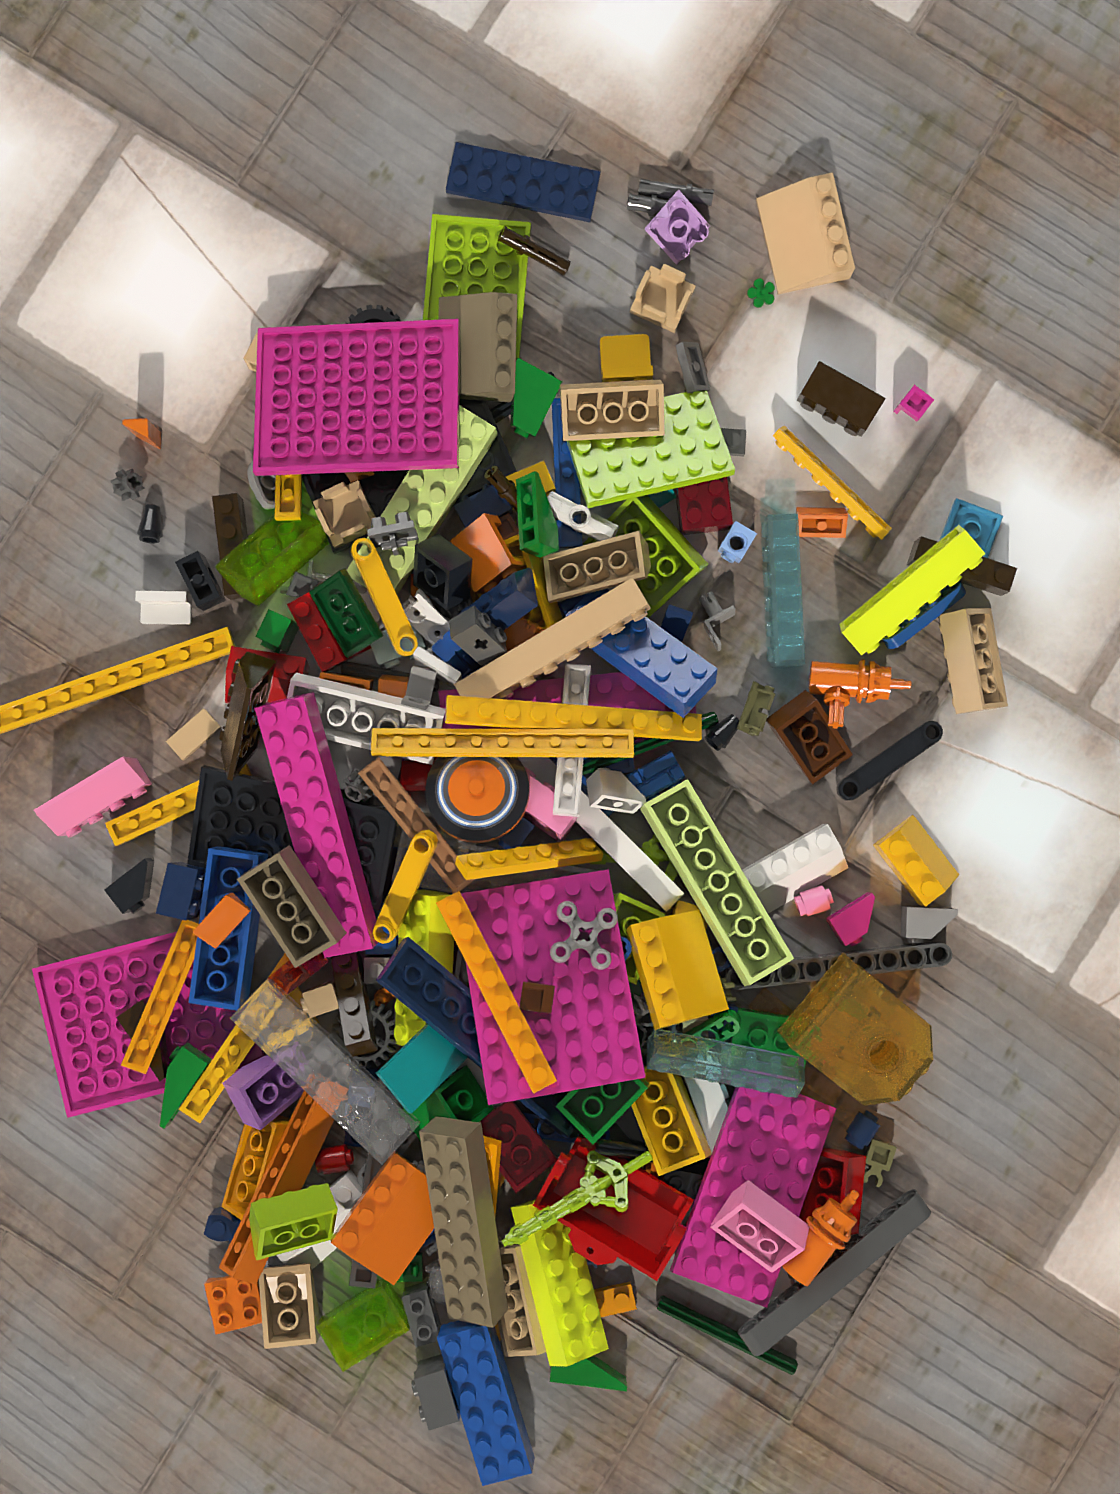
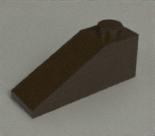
M149 997L140 1000L116 1017L131 1040ZM165 1030L150 1063V1068L159 1081L166 1078L169 1066Z

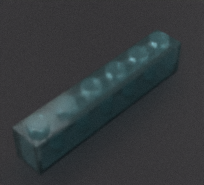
M798 514L767 515L764 520L765 522H761V537H765L766 547H762V561L767 562V572L763 573V585L768 587V597L764 598L765 612H769V622H766L765 631L766 637H770L771 647H767V661L771 662L772 668L802 667L805 665Z
M653 1029L647 1043V1069L658 1072L682 1075L683 1077H692L794 1098L798 1097L805 1085L804 1057L662 1029Z

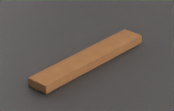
M379 757L358 772L411 840L422 830H430L436 834L438 843L430 864L454 893L461 892L475 880H466L455 865L457 854ZM421 838L422 845L429 847L427 841Z

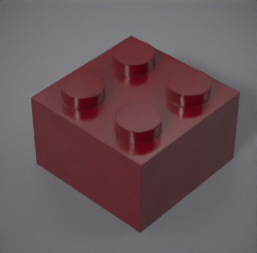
M727 477L675 488L679 527L682 535L730 530L733 525Z

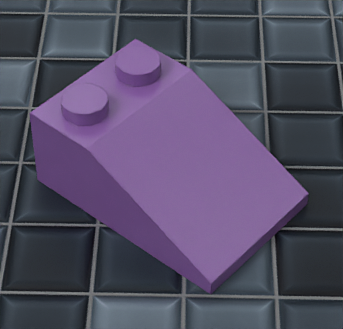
M293 1041L243 1066L223 1082L244 1124L261 1130L302 1095L313 1072L308 1068V1061L298 1041Z

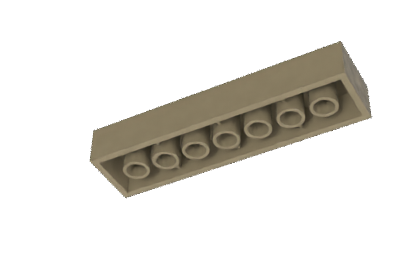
M436 1116L419 1131L448 1318L493 1328L507 1312L508 1305L482 1125L478 1122Z

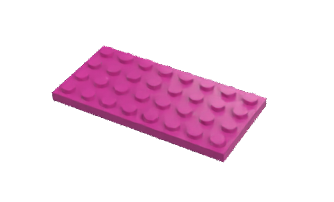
M741 1071L686 1223V1232L679 1243L670 1271L767 1308L781 1267L771 1273L710 1228L711 1223L731 1193L747 1180L799 1217L837 1108Z

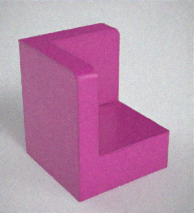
M914 384L893 412L898 414L902 410L917 422L934 399Z

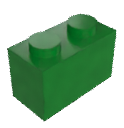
M268 609L255 637L262 641L261 646L272 652L279 653L282 650L288 653L299 627L292 619Z

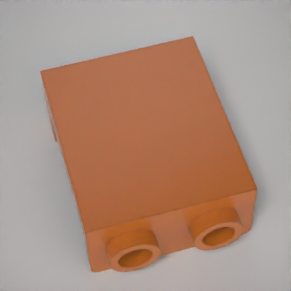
M483 513L450 540L454 546L473 559L471 586L475 593H487L498 585L501 580L506 579L524 567L522 561L514 560L497 528L502 523L497 515Z

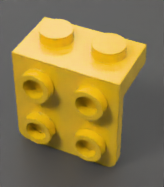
M647 334L603 336L600 338L602 382L653 380L650 342Z

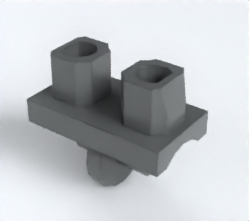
M408 512L397 513L395 515L396 524L387 525L385 517L372 518L371 528L367 529V532L375 548L382 547V551L392 549L393 555L397 556L399 555V547L408 546V541L418 540L414 521L410 519Z

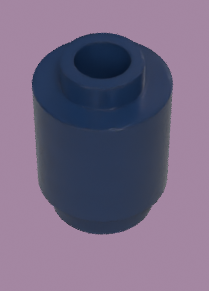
M865 1110L864 1113L858 1111L846 1130L847 1135L845 1139L862 1150L865 1145H869L881 1125L877 1123L879 1118L868 1110Z

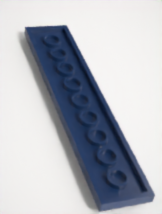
M404 938L376 981L482 1069L470 989L411 938ZM570 1091L519 1100L563 1138L571 1136L575 1126L556 1107Z

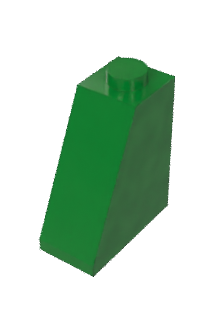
M516 358L515 394L511 401L510 425L515 427V433L528 438L529 435L536 436L563 381L520 358Z

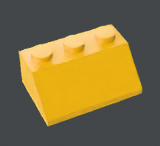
M914 815L908 817L873 844L918 905L926 907L943 894L959 876V873Z

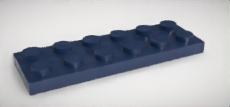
M456 142L446 185V193L591 223L601 171Z

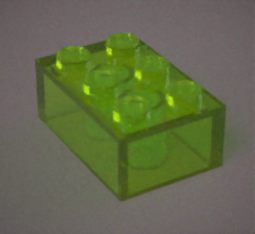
M382 1278L376 1282L375 1288H366L320 1317L316 1329L342 1372L409 1331L410 1326L402 1302L391 1284Z

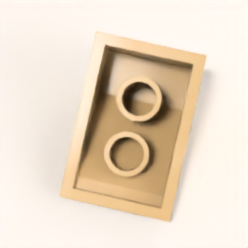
M311 1263L264 1267L259 1277L264 1349L316 1344L321 1335Z

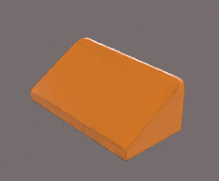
M147 418L122 420V424L136 437L161 449V432Z
M796 507L795 536L846 538L848 513L845 508Z
M229 893L193 930V933L216 949L251 910L234 893Z

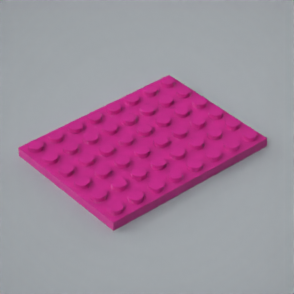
M459 319L258 328L253 473L255 476L459 468Z
M609 869L461 893L519 1007L523 982L555 986L551 1014L521 1010L557 1080L533 1094L466 963L488 1105L646 1078L618 921L613 928L604 929L597 936L599 946L611 954L612 961L606 969L598 970L594 968L591 964L589 953L584 949L574 950L570 958L564 963H557L550 956L551 946L556 942L567 940L571 934L569 925L561 921L556 914L560 903L564 901L573 902L577 907L579 918L585 922L595 920L601 909L611 908L616 911ZM565 907L562 909V913L565 916L572 914L570 908ZM603 915V920L606 923L612 921L610 915ZM580 929V934L576 941L585 939L588 942V936L592 930L583 932ZM557 948L556 955L563 957L565 955L564 949ZM597 955V962L600 964L605 963V957Z
M177 932L32 969L67 1118L164 1093L166 1078L159 1081L150 1066L146 1075L121 1066L131 1038L116 1017L140 1000L150 997ZM193 960L165 1027L168 1059L177 1046L182 1047L187 1043L213 1059L252 1002L251 996L249 995L248 1006L239 1011L188 1003ZM260 1036L236 1072L243 1066L265 1056Z

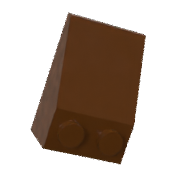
M804 690L766 719L778 740L812 785L853 755L837 729L832 728L833 726H828V715L818 700L807 690Z

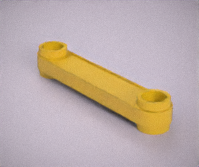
M359 538L351 546L352 557L395 651L401 656H410L418 647L417 638L374 544L368 538ZM358 544L367 545L370 551L369 555H359L356 546ZM402 638H408L412 642V649L407 652L401 649L400 640Z
M430 830L418 832L409 845L374 925L373 937L379 943H389L399 933L437 847V836ZM421 838L427 841L429 847L422 845ZM383 927L388 929L389 934L384 932Z

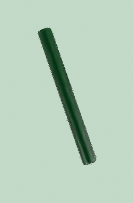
M715 712L702 715V730L719 723ZM645 737L634 740V756L675 740ZM590 757L584 759L582 774H588L596 771L598 768H604L627 758Z
M660 1296L658 1299L657 1310L790 1375L796 1372L798 1363L795 1359L772 1348L759 1356H754L737 1331L665 1296Z

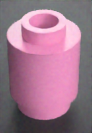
M822 885L800 892L799 896L794 897L800 916L806 915L808 917L830 910V904L834 903L829 888L824 889Z

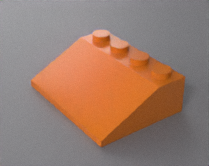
M394 1150L331 1237V1243L361 1265L395 1285L434 1229L426 1173Z

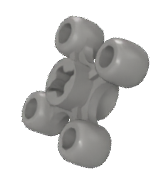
M564 901L560 903L556 914L561 921L569 925L571 934L567 940L556 942L551 946L550 956L552 960L557 963H564L570 958L574 950L584 949L589 953L590 961L594 968L598 970L606 969L611 964V954L599 946L597 936L600 931L613 928L617 924L618 915L616 911L611 908L601 909L595 920L585 922L579 918L577 907L573 902ZM568 907L571 909L572 914L565 916L562 913V909ZM603 915H610L612 921L606 923L603 920ZM580 929L583 932L592 930L588 936V942L585 939L576 941L580 934ZM557 948L564 949L565 955L563 957L556 955ZM597 955H603L605 963H598L596 960Z

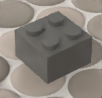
M442 1354L420 1360L416 1371H414V1380L411 1381L414 1396H419L421 1402L419 1414L422 1422L427 1423L428 1430L459 1422L460 1412Z

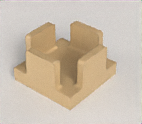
M663 264L660 270L650 266L649 270H646L636 291V297L631 306L630 313L675 333L696 286L686 282V274L673 267Z
M358 480L349 485L341 482L321 492L323 497L313 501L320 523L335 549L368 534L367 529L371 528V519L376 518Z

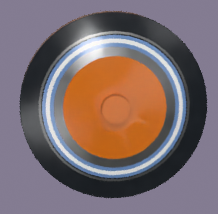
M438 757L428 773L425 796L432 817L446 833L462 841L483 843L506 835L520 822L528 806L530 786L526 770L518 757Z

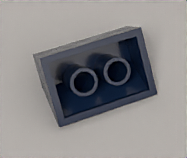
M530 568L514 572L506 579L501 580L490 591L481 595L474 603L465 607L459 614L475 606L481 613H486L495 626L505 630L538 606L533 571Z

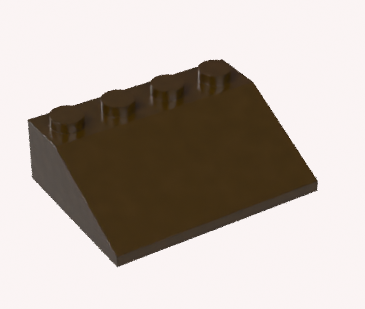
M246 652L234 664L235 682L233 681L229 688L228 696H231V701L225 709L224 718L227 719L226 725L223 726L219 736V740L222 741L220 752L226 776L231 781H233L257 751L261 730L255 708L268 703L276 666L275 660L250 652Z

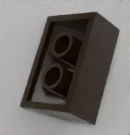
M819 361L796 401L800 402L801 407L810 412L816 411L821 414L825 421L841 425L846 433L862 437L886 398Z

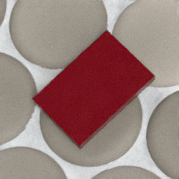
M514 1101L501 1103L478 1122L482 1125L483 1136L502 1141L499 1171L516 1193L557 1161L555 1155Z

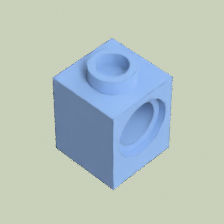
M735 521L718 549L722 553L721 557L730 563H734V561L740 563L757 533ZM730 540H740L742 549L734 550L731 548Z

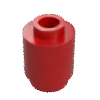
M346 1144L322 1148L315 1159L317 1172H323L325 1175L350 1170V1165L354 1164L353 1150L348 1149Z

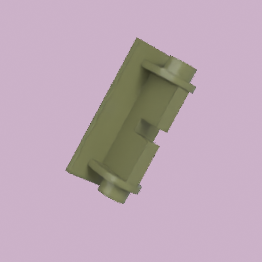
M753 681L745 707L740 716L738 730L751 736H759L760 732H763L768 715L762 713V710H770L776 695L774 693L775 688L767 685L763 686Z

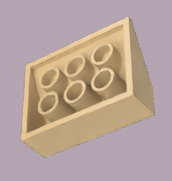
M833 172L806 178L756 198L777 294L850 279L855 270V265Z

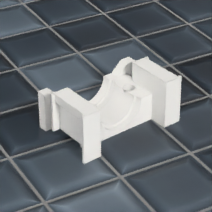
M419 588L415 594L417 600L409 595V598L402 604L409 623L430 642L427 645L426 651L434 655L432 646L439 639H443V635L450 630V619L440 614L432 605L431 600Z

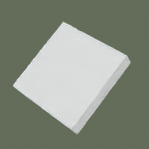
M417 647L414 651L415 665L436 671V678L456 689L454 684L462 680L460 671L422 647Z

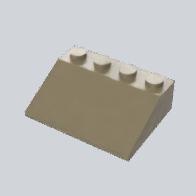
M489 292L439 297L438 320L459 319L460 322L459 399L511 402L515 394L517 294Z

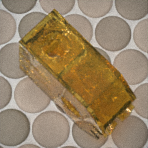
M844 952L823 975L817 985L807 994L802 1003L792 1012L786 1022L777 1030L792 1050L864 1106L900 1101L904 1095H907L912 1090L913 1084L928 1071L930 1064L933 1062L932 1026L912 1007ZM881 1041V1043L879 1044V1046H878L876 1049H874V1050L871 1051V1049L873 1048V1046H875L876 1043H879V1042Z

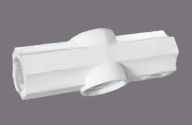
M553 491L548 495L547 498L554 518L571 526L576 532H582L597 541L616 536L619 529L618 525L589 511L586 506L578 505ZM585 514L587 519L584 523L577 524L574 522L575 516Z

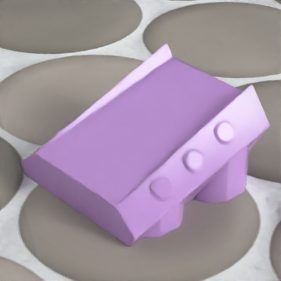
M678 189L645 227V230L677 265L689 255L690 249L696 242H702L708 236L710 225Z

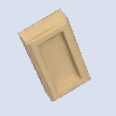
M203 708L166 742L182 760H186L222 727Z

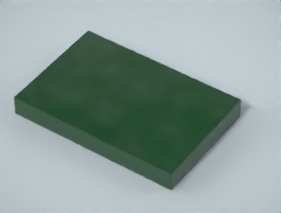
M346 568L339 570L309 591L346 658L355 655L384 636Z

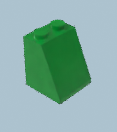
M466 1065L452 1073L412 1114L408 1113L403 1106L399 1109L420 1140L419 1131L436 1116L480 1122L494 1110L493 1105H488L487 1096Z

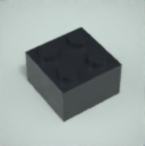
M436 534L415 545L413 585L418 589L420 588L428 597L448 611L470 599L473 559L440 534Z

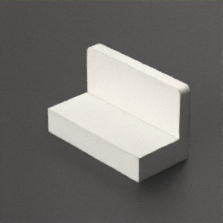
M136 591L135 601L141 603L140 622L142 624H191L192 596L188 592Z

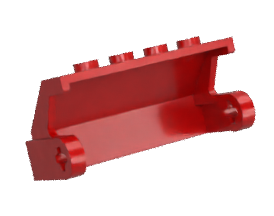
M580 1132L569 1154L566 1155L563 1152L560 1154L533 1204L534 1207L539 1210L547 1206L550 1207L563 1199L565 1195L580 1188V1180L585 1175L587 1155L590 1151H595L596 1142L592 1144ZM603 1155L618 1163L620 1162L621 1166L630 1162L625 1158ZM639 1168L628 1175V1208L626 1211L619 1212L615 1207H608L605 1204L593 1206L589 1202L577 1211L557 1220L571 1229L568 1236L574 1251L596 1265L614 1263L618 1257L658 1281L686 1232L687 1227L681 1224L691 1207L693 1199ZM595 1169L593 1174L597 1179L606 1176L598 1169ZM613 1185L605 1190L606 1197H615Z

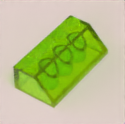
M302 512L301 520L276 521L274 514L217 563L215 568L241 597L259 606L290 579L295 571H299L329 542L319 520Z

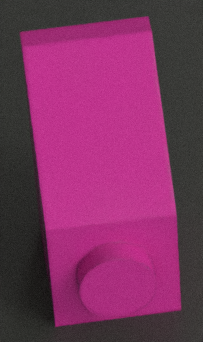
M866 892L825 918L842 945L847 946L849 944L850 947L855 946L863 940L862 936L868 932L875 900L873 893Z

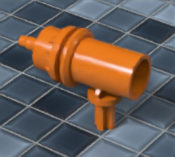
M861 659L858 664L811 661L809 693L825 695L824 703L829 706L828 726H833L832 728L834 729L843 727L844 707L850 704V697H855L857 703H861L862 698H865L866 703H872L878 699L888 700L890 689H910L912 685L911 681L892 679L891 667L880 666L875 661H869L868 665H865L864 659Z
M852 1190L841 1204L829 1198L824 1206L815 1208L812 1212L813 1217L808 1216L806 1218L809 1232L805 1250L782 1265L784 1270L799 1283L809 1286L834 1251L846 1247L844 1242L850 1240L851 1229L857 1222L855 1216L849 1211L859 1197L857 1191Z

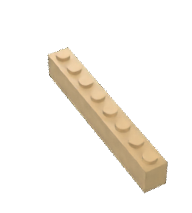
M632 577L455 683L454 686L460 696L508 699L514 694V690L521 686L526 688L536 681L535 678L542 673L547 675L558 668L557 664L564 660L569 662L580 655L579 651L586 647L593 648L603 641L602 638L609 633L615 635L625 628L624 625L631 620H634V622L641 620L648 614L647 611L651 607Z

